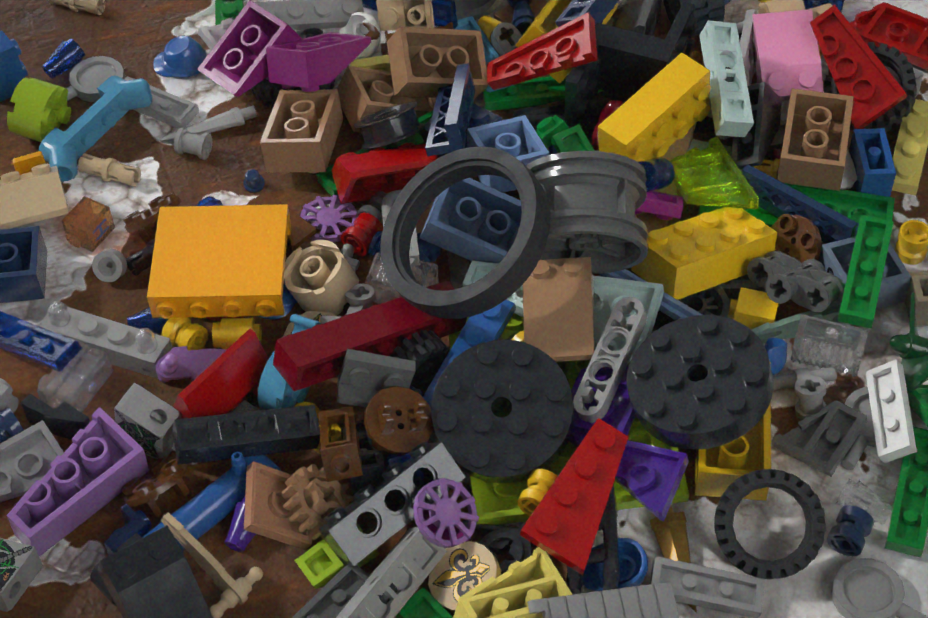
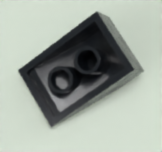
M168 525L99 561L97 571L123 618H213L188 561Z

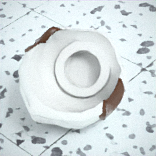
M363 12L353 13L348 24L338 32L371 37L372 43L355 59L372 57L381 42V31L376 19Z

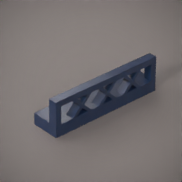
M469 63L457 65L453 85L439 87L425 146L427 156L451 153L465 148L467 129L476 90Z
M748 164L742 170L739 189L740 197L777 217L783 214L801 215L812 220L819 229L821 240L826 244L856 236L859 223Z

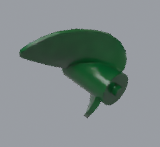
M914 292L911 293L909 333L906 335H894L889 340L890 347L903 358L901 364L904 369L907 394L928 380V339L918 334Z

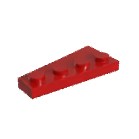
M835 4L810 22L839 94L854 96L851 122L854 129H863L907 98V93Z
M588 12L488 62V85L493 90H497L597 61L595 20Z
M598 418L521 529L520 536L583 575L629 436Z

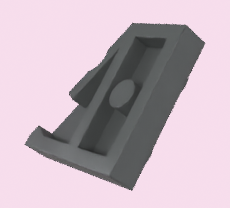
M835 400L821 408L818 414L810 415L799 421V426L785 435L781 436L779 433L771 440L772 445L832 477L866 425L867 415Z

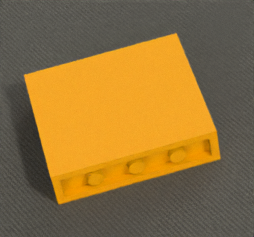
M288 204L160 207L147 293L152 318H234L238 316L270 317L284 315L282 296L287 235H291Z

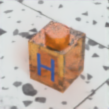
M85 196L62 219L67 241L74 247H82L91 252H94L115 228L110 207Z

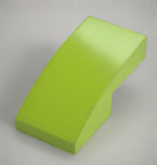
M356 523L358 530L360 532H363L361 527ZM325 539L294 560L315 589L325 586L346 566L343 565ZM377 548L356 565L361 567L378 556L380 553Z

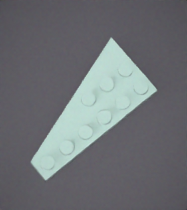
M472 260L463 281V287L480 280L498 264ZM593 275L595 348L618 301L626 297H635L642 302L646 310L647 321L629 362H631L638 347L652 333L664 295L663 284ZM522 284L506 300L515 303L516 310L514 313L524 317ZM632 310L630 314L624 313L626 323L631 315H637L635 310ZM621 337L614 338L609 343L608 349L612 351L621 350L626 345V339Z

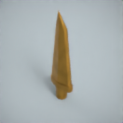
M672 505L664 521L657 517L650 520L651 529L655 534L663 558L691 563L685 512L673 513ZM687 604L697 613V608L695 605Z

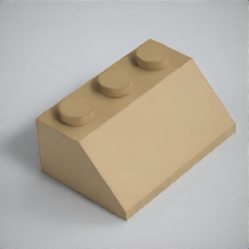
M41 164L31 168L32 172L20 175L18 171H14L0 176V230L11 229L69 214L68 203L57 166L50 167V164Z

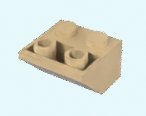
M376 0L380 31L397 30L399 27L435 28L432 0Z

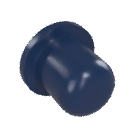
M250 169L245 173L243 185L248 192L256 193L264 188L265 181L257 170Z

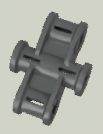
M775 250L768 252L764 257L754 258L747 266V273L751 282L756 286L766 289L767 295L775 303L781 304L792 299L796 304L818 313L825 311L830 305H837L842 302L845 284L837 276L827 273L825 267L818 260L809 259L800 263L797 259Z

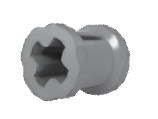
M180 128L175 136L174 151L176 154L190 153L198 155L199 159L206 160L212 150L213 139L209 133L200 135L189 132L187 128Z

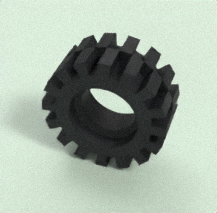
M421 330L420 335L417 332L411 334L412 339L408 340L406 337L402 341L404 345L402 347L397 345L394 349L396 354L390 355V357L415 361V374L409 389L415 392L418 390L419 393L425 390V386L429 387L450 351L448 346L432 330H429V332Z

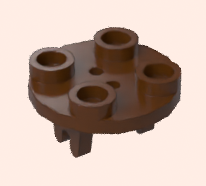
M173 192L167 196L163 194L148 203L150 209H145L141 212L137 210L123 219L126 224L124 228L128 233L138 230L146 243L155 239L152 227L155 226L153 222L158 219L159 208L177 207L182 202L180 197L176 196Z
M783 214L771 226L772 229L778 232L775 245L776 251H781L797 259L800 263L809 259L817 260L819 258L822 240L819 229L812 220L801 215Z
M393 386L382 389L371 398L365 410L364 425L372 440L373 446L380 452L398 455L409 454L414 447L424 441H428L433 431L429 404L419 393L409 388Z
M166 456L157 459L149 466V473L140 479L139 477L133 478L122 486L121 491L124 493V501L129 507L142 505L150 517L154 516L157 519L162 515L155 502L160 494L170 487L174 489L178 496L182 494L185 497L190 493L181 478L188 466L186 464L178 465L177 458L171 461Z

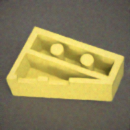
M538 547L533 551L532 556L521 563L517 560L509 566L508 571L499 577L494 578L492 576L459 597L453 618H543L542 613L529 614L528 601L573 594L548 554Z

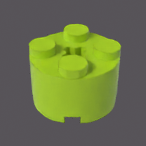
M23 78L16 86L10 102L15 103L13 112L8 111L7 114L9 131L42 142L55 127L59 128L62 123L67 124L70 119L71 108L67 107L68 89L36 78Z

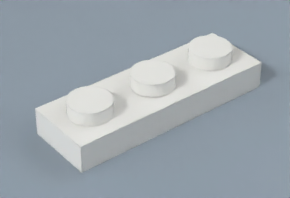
M895 359L866 371L878 458L887 463L917 452L903 365Z

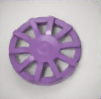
M333 195L332 197L317 196L315 200L303 206L300 216L306 221H316L311 225L315 228L318 227L321 231L320 234L316 233L310 239L314 241L328 240L335 243L341 241L343 233L339 230L341 225L345 227L354 226L357 211L352 202L341 204L338 195ZM309 212H312V213H314V214H316V215H307V214H308ZM353 217L352 223L342 219ZM335 232L334 235H325L326 233Z
M440 478L423 486L415 498L414 518L421 534L432 544L444 548L455 547L464 543L473 535L476 524L479 521V516H477L474 496H471L462 483ZM440 486L442 499L432 489L433 487ZM447 487L454 489L450 498H448ZM427 493L435 501L433 504L423 502ZM460 494L464 501L457 503L456 500ZM467 506L469 513L461 512V508ZM422 509L429 510V519L424 520ZM460 518L469 520L467 527L460 521ZM431 523L438 527L435 535L427 527ZM454 525L463 533L459 539L456 537ZM448 528L450 540L441 538L444 529Z

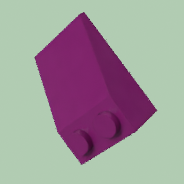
M249 0L197 70L238 98L268 77L266 47L302 38L287 23Z
M330 32L266 47L269 82L281 84L284 89L301 87V91L304 92L317 91L320 85L331 83L372 43L371 37Z

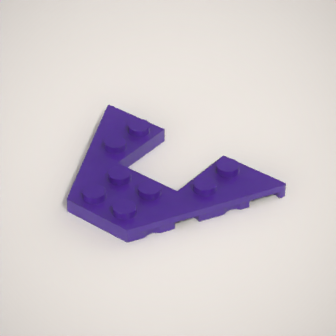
M627 365L606 415L601 419L625 435L628 434L636 417L627 390L629 365ZM609 367L599 369L595 379L598 381L608 380L613 374V369ZM587 368L580 370L571 389L573 401ZM594 398L591 403L584 404L586 410H588L590 406L598 405ZM575 408L574 426L569 442L578 448L595 422L591 423L582 420ZM628 440L615 481L657 518L664 521L689 463L687 453Z

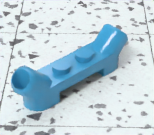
M117 75L109 77L97 88L101 98L65 132L55 127L42 140L39 151L43 153L44 159L50 164V167H58L61 181H69L77 176V160L129 110L149 107L151 105V89L145 79L140 78L126 81Z

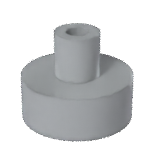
M106 249L94 257L92 269L96 277L101 281L113 282L125 274L127 261L120 251Z

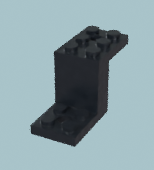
M683 2L666 39L596 22L597 61L573 67L569 73L565 84V123L568 126L574 127L578 124L581 116L586 117L590 106V99L597 96L599 89L632 97L679 54L683 53L691 57L695 47V40L691 39L696 30L698 18L694 17L695 4Z

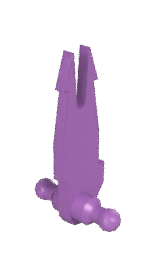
M187 346L173 347L156 365L158 379L162 383H166L169 380L191 378V381H193L227 349L188 351Z

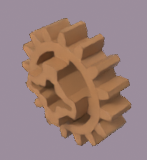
M311 464L307 469L304 466L298 469L286 480L287 488L282 491V495L289 499L283 507L284 509L292 510L293 513L289 520L291 522L298 520L300 523L299 531L302 533L306 529L310 530V536L313 540L320 535L322 539H325L318 529L327 523L325 517L340 506H343L345 509L354 501L353 496L347 495L345 492L349 487L348 484L341 485L338 480L327 482L324 467L318 471L315 464Z

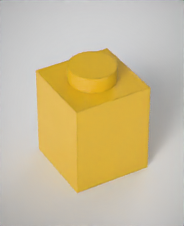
M741 287L738 300L731 299L728 318L734 319L752 330L767 322L769 324L775 322L779 303L772 301L767 292Z

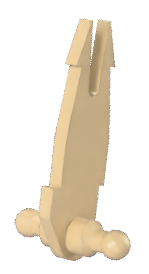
M165 514L160 521L164 526L168 525L174 538L179 541L223 592L220 596V601L209 609L212 617L221 618L224 611L228 608H234L238 603L242 605L248 600L247 594L252 591V585L263 576L262 569L252 567L245 577H239L237 580H234L212 554L171 514Z

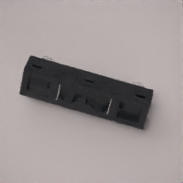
M315 405L175 419L172 433L178 465H195L198 462L232 459L231 456L235 452H241L243 457L285 452L298 453L302 450L317 449L320 441V427Z

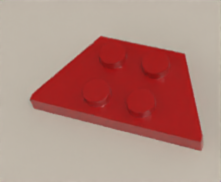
M883 2L874 6L869 11L856 14L855 20L850 22L867 45L868 42H875L876 47H879L881 43L887 44L889 49L895 47L899 50L900 55L903 53L907 57L908 62L928 70V18Z

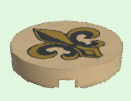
M465 541L458 546L445 548L447 552L429 574L428 585L432 596L451 613H455L459 597L492 576L497 578L501 575L497 558L484 545L473 541Z

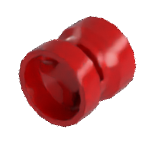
M360 213L354 220V226L348 227L342 233L341 241L343 245L350 244L354 246L355 255L365 256L371 249L372 242H377L382 237L383 225L372 214Z

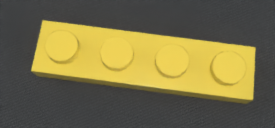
M915 99L914 106L910 107L909 115L902 117L892 158L896 170L892 191L915 196L917 194L928 147L927 101Z

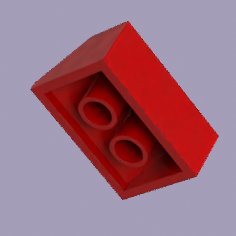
M405 143L398 148L388 150L382 147L375 148L368 153L357 155L354 152L342 154L336 158L332 168L340 203L345 204L369 200L378 191L388 194L394 190H402L419 171L439 157L437 155L427 156L426 144L414 145V143Z
M251 328L248 329L178 394L173 407L182 414V419L240 413L247 407L248 404L245 401L252 394L258 397L261 375L269 358L256 333Z

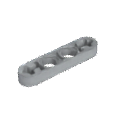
M635 297L623 298L614 306L574 396V408L579 417L586 422L593 423L598 418L602 419L606 415L646 324V310L642 302ZM632 310H635L637 315H631L626 323L624 313L630 314ZM621 337L626 339V345L621 350L612 351L608 349L609 343L614 338ZM604 367L613 369V374L608 380L598 381L595 379L599 369ZM594 398L598 405L590 406V408L586 410L584 404L591 403Z

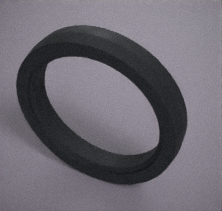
M469 147L456 150L436 159L419 171L406 184L387 215L381 237V260L389 282L409 304L431 316L460 319L492 309L509 298L522 286L534 271L544 252L549 236L551 218L546 193L533 172L513 155L497 148ZM494 175L513 182L520 195L521 221L517 236L502 261L480 280L459 289L439 291L419 285L411 270L409 250L416 224L428 205L444 190L470 177Z

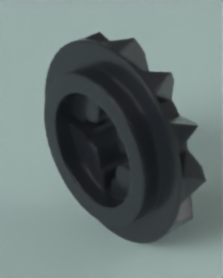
M511 528L494 530L479 542L496 558L497 556L494 553L504 555L509 551L514 561L504 560L499 564L501 575L508 571L509 566L517 560L521 563L533 554L530 542L520 536L518 530Z

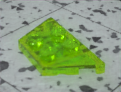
M718 137L710 139L709 147L699 151V148L694 147L684 155L667 161V172L687 204L758 209L759 197Z

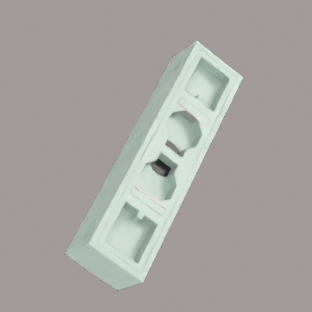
M708 20L699 36L704 66L710 70V103L715 127L714 133L722 140L728 139L730 136L745 137L753 126L754 120L737 24Z

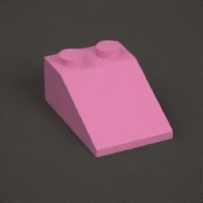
M812 9L752 15L757 83L766 82L782 101L790 100L791 88L823 92L818 42L810 25V22L813 20Z

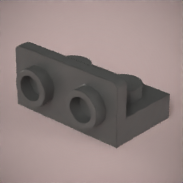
M347 349L338 374L337 402L367 408L371 398L382 389L393 386L409 388L415 374V361Z

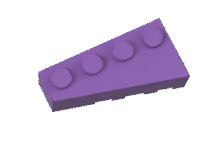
M100 407L93 413L92 421L84 430L80 429L72 438L73 443L62 456L58 455L49 465L50 470L41 481L36 480L7 514L14 535L22 544L34 546L39 557L122 492V486L136 477L140 478L149 471L144 449Z

